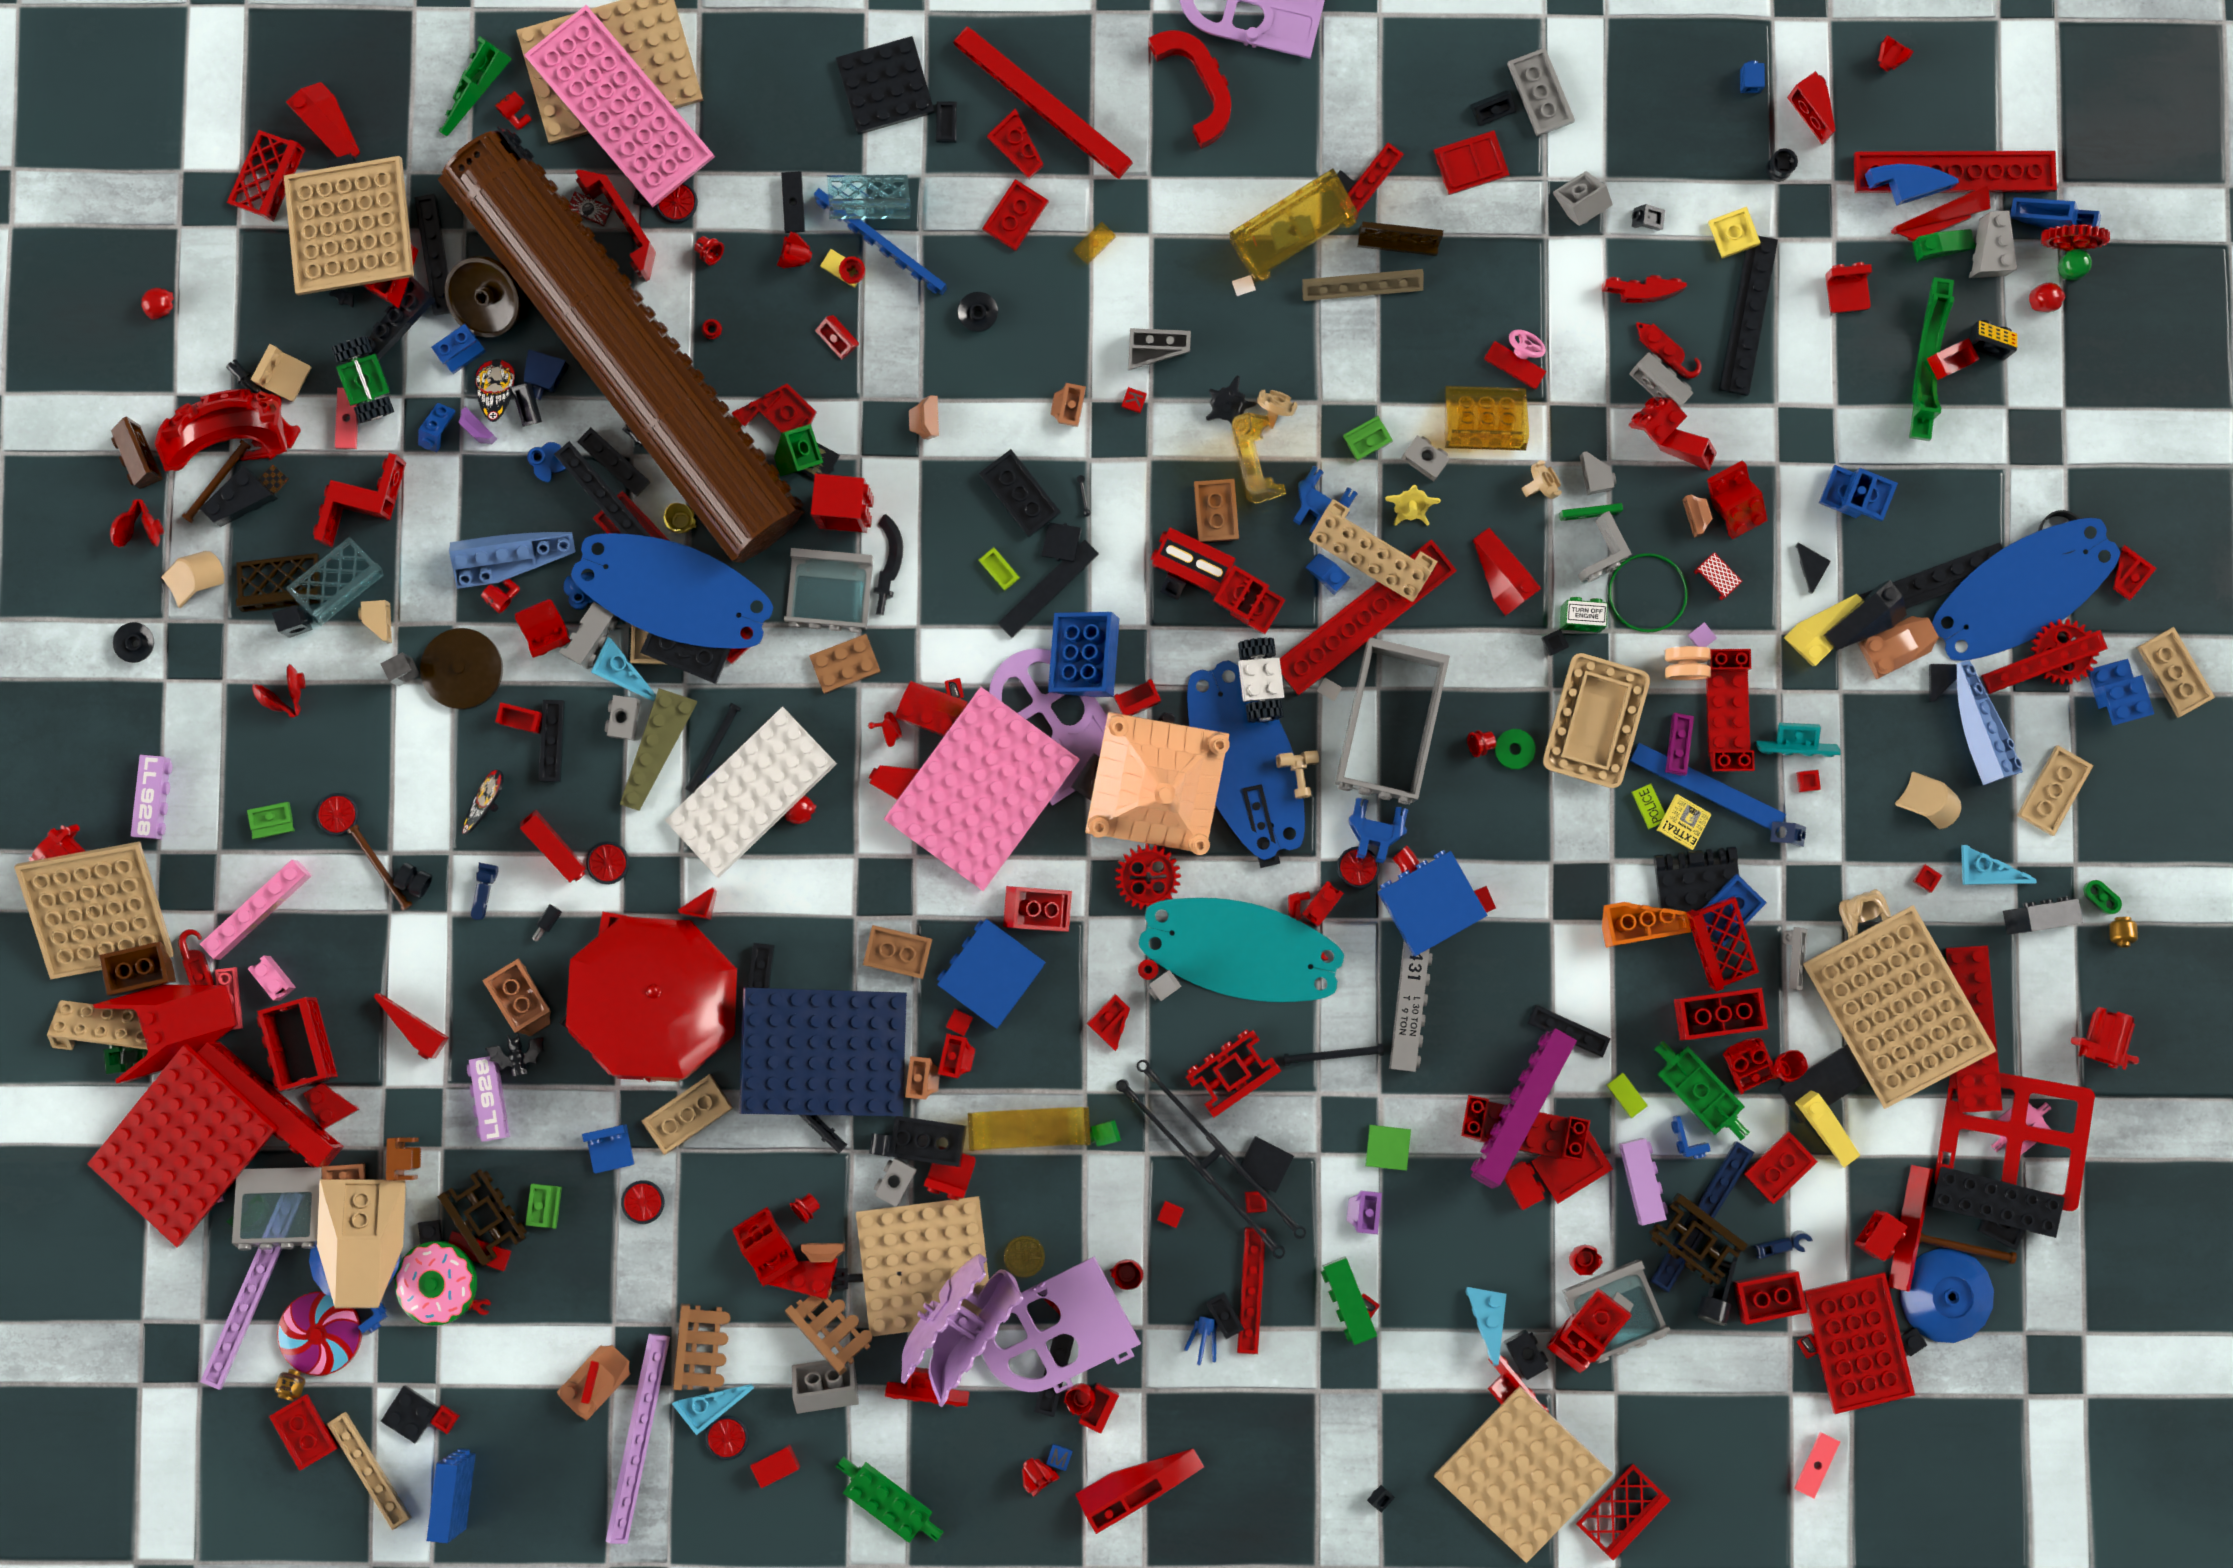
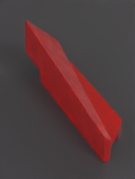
M1988 185L1899 224L1891 230V233L1907 237L1908 240L1913 242L1919 236L1940 232L1969 220L1971 214L1991 209Z

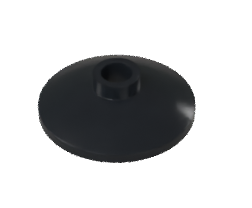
M972 292L961 300L958 306V317L962 325L968 330L982 332L992 327L996 322L998 307L990 295L983 292ZM976 311L982 312V315L979 317L974 314Z
M137 622L122 625L113 637V649L116 655L129 663L145 660L151 654L154 647V637L150 629ZM135 640L139 641V645L137 647L133 646V642Z

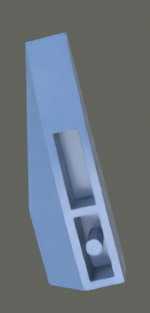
M538 532L490 536L450 542L449 547L457 589L499 583L576 552L572 532Z
M1970 660L1957 663V691L1962 725L1982 784L1993 783L2022 773V763L2014 750V742L2009 737Z

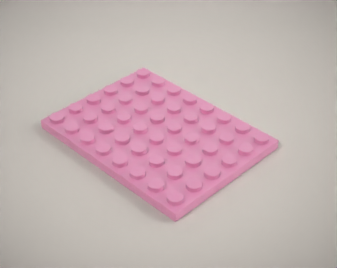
M980 687L887 813L884 820L984 891L1080 759L991 693Z

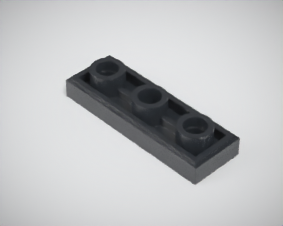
M782 172L785 233H790V231L794 233L805 232L802 172ZM792 201L797 202L795 205L790 204Z

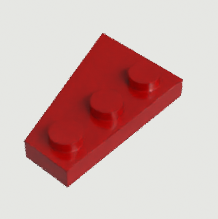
M1015 108L987 135V138L1028 179H1031L1043 167V162Z
M835 1258L832 1262L798 1261L799 1264L768 1283V1285L827 1300L838 1259Z

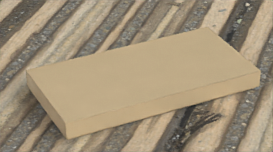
M2174 627L2137 647L2177 717H2181L2215 698Z
M2059 745L2055 746L2017 816L2049 835L2055 836L2093 765Z
M709 1074L643 1119L642 1123L662 1153L666 1155L733 1109V1106L712 1075Z

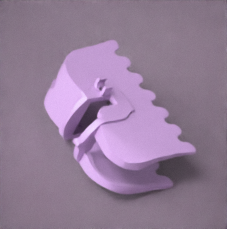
M981 1254L967 1261L946 1281L939 1293L940 1303L933 1300L929 1305L924 1303L923 1306L927 1312L923 1314L921 1311H918V1317L921 1319L912 1330L903 1349L901 1382L906 1383L916 1366L921 1363L926 1349L933 1348L934 1351L929 1363L928 1374L933 1391L941 1407L947 1401L950 1390L957 1388L962 1374L964 1372L967 1373L972 1368L974 1358L984 1352L987 1341L996 1336L1001 1322L1005 1323L1008 1320L1013 1306H1018L1023 1300L1014 1276L1002 1269L998 1270L989 1279L979 1295L973 1291L974 1285L977 1282H981L986 1275L984 1263L987 1258ZM966 1299L982 1309L979 1316L961 1306L962 1301Z

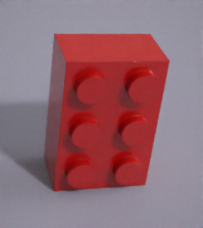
M1792 1269L1732 1281L1741 1323L1748 1325L1808 1313L1799 1271Z

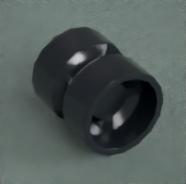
M1787 148L1776 151L1766 165L1768 177L1776 182L1788 179L1797 167V155Z
M406 862L398 871L394 880V886L403 891L408 889L409 894L421 899L429 889L433 876L423 870L418 872L417 867Z

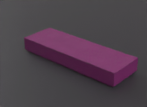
M1679 713L1672 714L1665 773L1681 776L1687 775L1694 716Z

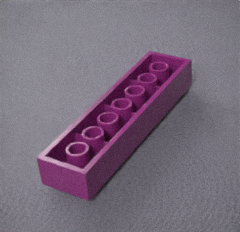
M1556 1028L1550 1032L1547 1031L1546 1034L1540 1037L1537 1043L1540 1047L1531 1054L1528 1060L1530 1066L1522 1071L1518 1079L1521 1081L1517 1088L1514 1087L1510 1093L1509 1098L1511 1101L1501 1110L1499 1116L1502 1118L1492 1127L1490 1131L1492 1137L1483 1144L1480 1150L1483 1154L1471 1166L1470 1170L1473 1172L1470 1177L1491 1189L1501 1185L1577 1040Z

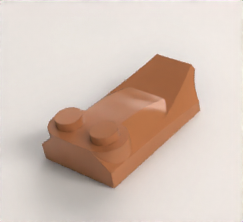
M1911 616L1899 622L1893 628L1871 636L1857 644L1875 678L1878 679L1930 653L1939 636L1928 617Z
M516 959L482 980L514 1033L532 1036L550 1024L551 1010L520 959Z
M600 1345L567 1382L562 1385L557 1393L577 1415L587 1421L631 1374L629 1372L630 1361L613 1345ZM591 1361L599 1362L600 1365L591 1401L589 1404L581 1403Z

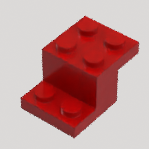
M1743 460L1707 479L1713 508L1726 521L1728 535L1732 539L1768 521L1763 494L1749 479L1747 464Z
M1234 565L1213 601L1231 611L1230 615L1265 635L1286 599L1270 591V585Z
M768 1207L732 1229L743 1256L754 1268L758 1280L763 1287L799 1264L788 1238L776 1224Z

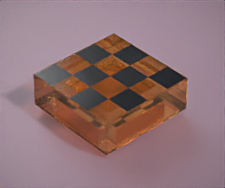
M272 464L259 480L276 494L289 478Z

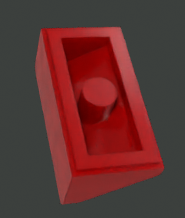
M834 315L827 316L815 329L817 334L841 360L859 345V342Z

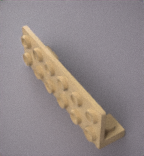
M1332 499L1309 540L1413 602L1438 561L1421 551L1415 560L1347 520L1345 517L1350 509Z
M61 1000L47 1033L52 1048L73 1050L74 1040L147 1049L137 1012L133 1009L94 1008L93 1004Z

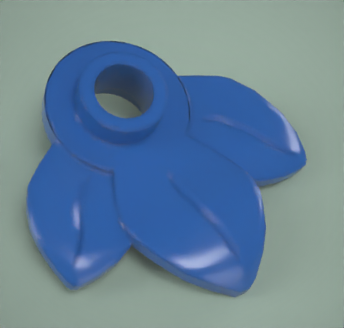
M548 442L542 447H534L528 452V462L534 467L535 475L544 482L551 481L552 472L557 473L566 469L554 455L561 448L560 444ZM540 454L541 459L536 461L535 456Z
M591 572L581 575L584 581H591L594 578ZM571 576L565 579L564 592L569 596L568 601L571 607L580 610L585 608L588 603L596 602L577 586ZM576 597H582L580 601L575 600Z

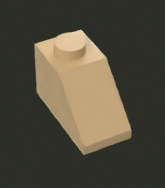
M386 600L361 602V607L358 608V616L362 623L384 642L392 643L390 603Z

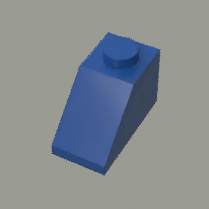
M1321 553L1305 567L1334 596L1350 579V576L1336 563Z

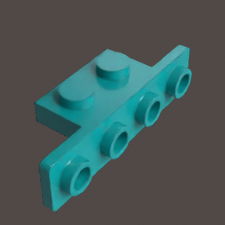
M1779 722L1776 741H1756L1758 750L1763 754H1773V752L1784 755L1801 753L1805 756L1822 754L1825 757L1841 755V750L1837 744L1819 743L1820 724Z

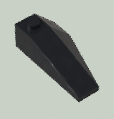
M1890 580L1878 585L1824 634L1825 638L1837 651L1893 628L1907 615L1903 595Z

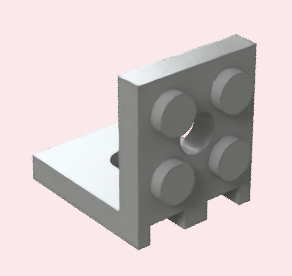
M1610 511L1602 514L1595 522L1612 555L1580 572L1578 577L1581 582L1587 580L1589 583L1599 578L1603 571L1606 574L1614 571L1621 565V562L1632 555Z

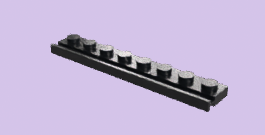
M1758 236L1761 242L1759 246L1745 250L1719 387L1720 391L1724 390L1748 396L1750 393L1778 239Z
M1999 542L1892 583L1903 595L1905 608L1907 609L1953 592L1976 568L2003 548ZM1873 590L1860 594L1858 596L1864 599Z

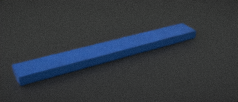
M1641 743L1637 744L1629 761L1769 830H1772V822H1783L1786 817L1785 813L1688 767L1686 776L1665 773L1667 756Z

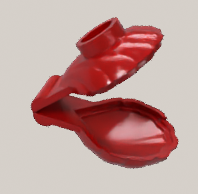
M133 500L129 511L120 514L112 522L110 537L114 546L124 547L131 540L135 521L141 512H143L141 519L152 545L156 546V548L159 546L160 535L165 534L160 520H154L152 515L148 513L149 510L143 500Z
M288 664L286 669L287 684L295 710L282 702L277 695L263 685L253 684L252 690L255 698L264 707L274 711H285L293 718L299 715L301 711L299 706L301 689H305L306 685L304 673H298L291 664Z

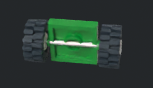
M367 336L351 339L331 347L337 363L352 361L336 367L350 406L367 401L354 407L359 423L375 420L393 413L394 409L389 396L375 400L376 397L390 393L377 355L372 354L361 359L359 358L372 352Z

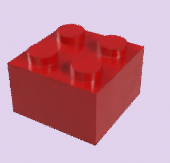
M1876 1210L1854 1242V1245L1873 1258L1885 1261L1894 1254V1247L1897 1242H1901L1906 1236L1907 1232L1905 1230L1908 1226L1889 1213Z

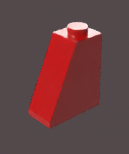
M1675 429L1661 445H1657L1660 451L1708 471L1717 454L1709 438Z
M880 765L878 769L874 768L869 775V779H871L869 783L898 800L920 769Z

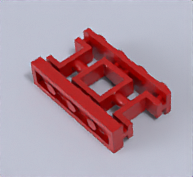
M1248 1029L1237 1035L1239 1040L1233 1044L1231 1041L1220 1047L1222 1050L1217 1055L1211 1053L1204 1058L1205 1063L1198 1067L1196 1064L1187 1070L1188 1075L1185 1077L1190 1085L1193 1087L1202 1082L1212 1097L1204 1105L1213 1118L1281 1072V1069L1272 1057L1262 1062L1253 1049L1252 1045L1260 1041L1254 1030L1250 1032ZM1248 1038L1252 1039V1041L1246 1044L1251 1052L1249 1056L1243 1060L1240 1059L1236 1052L1228 1056L1227 1053ZM1235 1058L1246 1075L1229 1086L1218 1069ZM1215 1061L1218 1062L1212 1068L1217 1078L1207 1084L1202 1075L1196 1080L1193 1078V1076ZM1254 1061H1257L1262 1069L1270 1065L1268 1070L1249 1083L1246 1082L1252 1076L1247 1066ZM1221 1084L1224 1085L1228 1092L1236 1088V1092L1213 1107L1212 1104L1218 1100L1213 1092L1214 1089Z

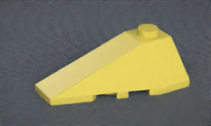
M1855 594L1798 623L1784 639L1812 666H1816L1834 648L1825 638L1824 634L1863 599Z

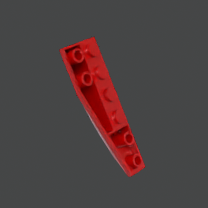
M1193 1448L1111 1472L1075 1493L1095 1534H1098L1204 1468Z

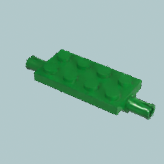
M1664 1040L1659 1044L1660 1046H1656L1654 1050L1667 1062L1666 1066L1657 1073L1665 1084L1713 1135H1716L1721 1129L1726 1127L1740 1141L1745 1138L1744 1135H1748L1750 1131L1738 1120L1737 1115L1745 1106L1688 1046L1679 1054H1676Z
M844 1456L837 1464L836 1468L848 1475L851 1480L843 1494L908 1543L911 1542L918 1531L924 1532L935 1542L941 1537L944 1531L929 1521L932 1511L870 1464L865 1462L862 1467H857Z

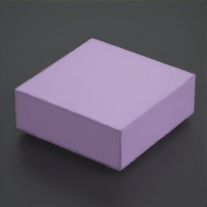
M1705 622L1687 635L1697 647H1707L1717 639Z

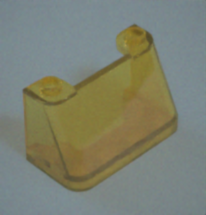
M1247 412L1233 419L1231 438L1245 497L1249 502L1260 503L1286 495L1284 484H1275L1272 477L1264 479L1260 467L1255 441L1263 439V430L1265 427L1270 426L1268 416Z

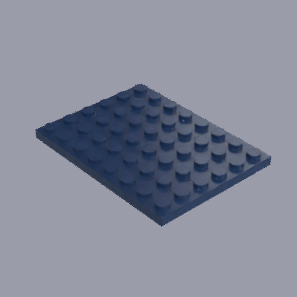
M744 988L739 1114L903 1116L907 992Z

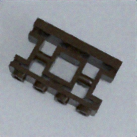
M479 1169L470 1175L475 1185L458 1196L453 1188H450L437 1197L484 1267L497 1258L492 1248L509 1237L517 1245L526 1239L524 1234L527 1231L521 1222L517 1224L513 1219L516 1214L511 1206L505 1207L502 1199L505 1197L499 1188L494 1190L490 1184L493 1179L488 1171L482 1172ZM478 1178H482L496 1199L495 1202H492L489 1196L478 1201L473 1193L481 1187ZM453 1196L456 1202L464 1197L468 1199L472 1207L463 1212L467 1218L466 1221L462 1219L449 1197ZM488 1203L498 1219L480 1230L470 1216V1213ZM501 1212L505 1213L519 1234L517 1237L514 1236L512 1231L501 1236L495 1227L504 1221L500 1215ZM474 1230L479 1237L489 1231L494 1239V1242L486 1246L490 1253L488 1256L473 1236L472 1232Z
M1677 1193L1672 1199L1673 1202L1668 1206L1676 1212L1675 1216L1665 1229L1656 1223L1654 1228L1649 1231V1234L1653 1236L1651 1240L1660 1247L1665 1245L1669 1248L1668 1253L1677 1260L1680 1257L1686 1261L1684 1265L1691 1271L1695 1272L1698 1270L1702 1273L1701 1278L1710 1285L1712 1283L1719 1285L1721 1278L1725 1276L1723 1272L1717 1269L1728 1253L1738 1258L1740 1252L1744 1251L1748 1244L1682 1194ZM1679 1205L1699 1219L1701 1223L1699 1224L1692 1220L1685 1227L1678 1222L1684 1215V1212L1678 1208ZM1695 1227L1709 1237V1240L1698 1254L1684 1244ZM1673 1228L1681 1233V1236L1675 1243L1682 1249H1677L1660 1236L1659 1233L1662 1232L1668 1236ZM1712 1231L1732 1244L1734 1249L1725 1245L1720 1253L1712 1246L1718 1238L1712 1234ZM1706 1254L1710 1255L1715 1260L1709 1269L1715 1275L1713 1276L1693 1261L1692 1258L1695 1257L1697 1260L1702 1261Z

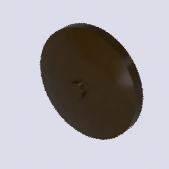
M485 256L469 257L457 263L447 276L445 299L448 309L460 326L465 324L474 335L496 337L510 330L518 321L522 310L521 290L516 280L500 262Z
M455 628L439 634L428 644L421 659L420 674L426 691L434 700L449 708L465 710L482 705L495 694L502 680L503 662L498 648L487 636L472 629Z

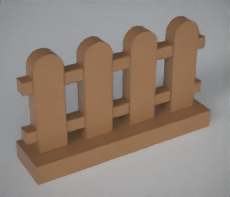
M830 1288V1292H829L828 1298H829V1297L831 1296V1294H832V1289H831V1288ZM809 1296L804 1302L801 1300L796 1302L798 1305L796 1309L790 1305L785 1310L787 1316L840 1376L847 1371L845 1367L847 1362L851 1365L855 1362L852 1358L863 1348L868 1350L871 1347L869 1343L873 1339L872 1333L869 1330H864L859 1334L855 1329L859 1325L858 1317L850 1315L845 1318L842 1315L846 1308L843 1300L838 1299L832 1303L829 1299ZM824 1302L828 1308L815 1317L812 1312ZM807 1316L812 1321L809 1324L804 1320ZM838 1317L841 1323L829 1332L825 1327ZM822 1332L825 1337L821 1339L817 1334ZM851 1332L855 1338L843 1348L839 1342ZM833 1347L839 1351L836 1355L831 1351Z
M681 1303L673 1390H682V1385H687V1390H693V1386L709 1387V1391H714V1387H721L724 1384V1377L721 1374H716V1366H723L726 1363V1356L718 1353V1345H725L728 1342L727 1334L720 1332V1324L729 1323L730 1315L728 1312L722 1311V1307H717L716 1311L700 1310V1305H695V1309H690V1304ZM688 1322H694L693 1330H688ZM699 1323L715 1324L714 1332L698 1331ZM686 1343H692L691 1351H686ZM697 1344L713 1345L712 1352H697ZM684 1364H690L689 1372H684ZM695 1365L711 1366L710 1373L694 1372Z

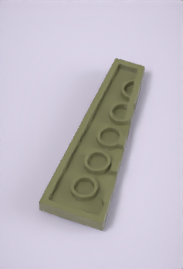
M658 688L620 805L640 811L697 704L696 700Z

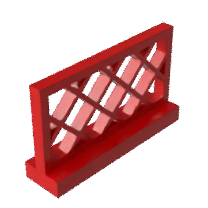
M258 130L227 203L274 222L286 195L284 175L295 174L305 148L293 140L289 141ZM263 137L268 138L271 145L261 149L260 143ZM282 144L287 145L285 152L278 155L276 147ZM273 149L275 157L266 161L263 153ZM260 155L263 163L253 167V159ZM277 162L279 165L277 170L270 173L268 165ZM265 168L267 175L258 179L256 171ZM252 174L255 181L245 185V177ZM269 180V189L262 191L260 184ZM257 186L259 193L250 197L248 189ZM244 192L246 200L236 202L237 195ZM261 198L262 205L260 209H255L252 202Z
M1733 896L1697 911L1691 910L1686 912L1709 987L1717 992L1724 989L1723 986L1759 973L1736 897ZM1732 904L1733 911L1730 917L1721 914L1726 905ZM1709 912L1716 914L1711 925L1705 922L1703 916ZM1720 916L1728 919L1724 930L1715 927ZM1732 922L1739 925L1736 936L1728 933ZM1713 929L1722 932L1717 943L1710 939ZM1726 935L1734 938L1729 949L1721 945ZM1738 940L1745 944L1742 954L1733 951ZM1719 948L1728 951L1723 962L1717 960L1716 957ZM1732 953L1740 957L1735 967L1727 964ZM1744 959L1750 961L1752 969L1747 971L1739 970ZM1725 966L1733 969L1731 976L1723 980L1722 972Z
M1632 1464L1582 1516L1576 1525L1614 1561L1669 1503L1670 1499ZM1632 1470L1640 1476V1485H1628L1627 1476ZM1625 1479V1485H1619ZM1642 1479H1643L1645 1482H1647L1649 1485H1643V1484H1642ZM1616 1487H1625L1626 1500H1613V1490ZM1628 1487H1640L1641 1500H1628ZM1643 1487H1652L1658 1494L1652 1500H1643ZM1611 1494V1500H1605ZM1602 1502H1611V1515H1599V1505ZM1613 1502H1626V1515H1614ZM1628 1502H1641V1512L1638 1515H1629ZM1643 1502H1649L1643 1509ZM1587 1518H1597V1530H1587L1582 1523ZM1599 1518H1611L1612 1530H1599ZM1614 1518H1626L1627 1527L1624 1530H1614ZM1591 1533H1597V1538ZM1600 1533H1612V1542L1607 1548L1600 1542Z

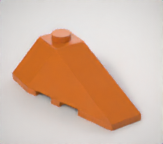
M1629 902L1609 904L1603 907L1602 931L1606 948L1691 932L1687 914L1684 911L1637 905Z

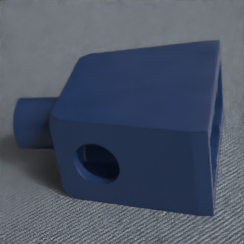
M528 350L524 382H531L537 401H541L544 391L555 393L569 365L565 360Z

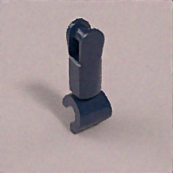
M479 862L476 881L480 883L476 884L471 917L475 920H481L486 915L491 885L488 884L495 882L498 875V866Z
M1801 1230L1795 1231L1791 1238L1787 1237L1755 1244L1754 1248L1757 1249L1758 1254L1756 1258L1761 1259L1793 1251V1247L1800 1252H1805V1248L1799 1244V1241L1801 1239H1806L1808 1242L1813 1240L1806 1232ZM1766 1246H1770V1252L1765 1251Z

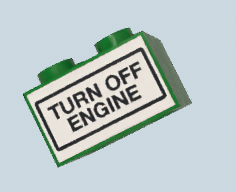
M1570 597V600H1566L1561 605L1559 629L1600 633L1607 627L1608 602H1602L1603 600L1598 598L1582 601L1581 597Z

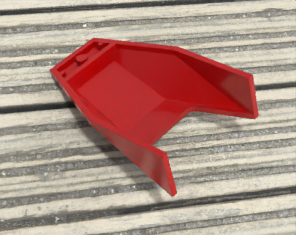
M164 984L93 1004L94 1008L135 1010L147 1045V1055L115 1079L116 1084L132 1082L162 1072L183 1045L188 1044L198 1053L206 1042H216L238 1025L227 985Z

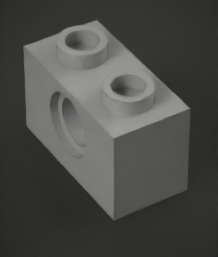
M1417 435L1401 459L1434 482L1450 458L1447 457L1448 453L1443 449L1433 447L1429 439ZM1429 453L1432 456V460H1423L1422 454Z
M613 695V700H610L608 704V712H611L610 720H607L605 724V732H608L607 736L635 741L641 703L638 698ZM620 713H626L627 719L623 723L617 721Z
M894 1158L893 1161L889 1160L883 1170L887 1173L883 1180L879 1178L874 1190L877 1191L875 1196L897 1207L917 1169ZM895 1175L899 1178L900 1183L897 1187H892L889 1184L890 1176Z

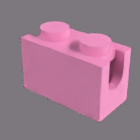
M262 956L260 958L261 962L255 966L251 965L248 970L273 1001H280L296 987L271 956Z

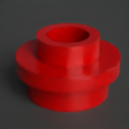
M715 319L706 320L702 325V333L708 339H716L722 333V326ZM715 327L716 330L715 332L710 333L709 328Z
M1143 960L1138 966V973L1143 979L1151 980L1158 974V965L1153 960ZM1146 966H1151L1152 972L1147 974L1145 973L1144 968Z

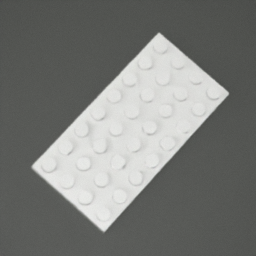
M782 707L701 784L694 794L692 793L674 810L665 821L713 874L719 878L837 763L790 713Z

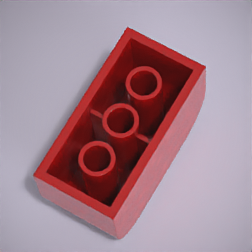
M1762 988L1674 999L1680 1040L1768 1029Z

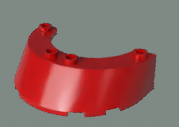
M250 389L220 391L200 397L201 401L193 405L186 403L175 410L176 415L171 419L166 418L163 421L155 440V447L165 471H179L202 449L230 439L246 438L259 441L266 447L268 453L275 455L287 452V443L278 402L274 401L271 395L262 391L251 393Z

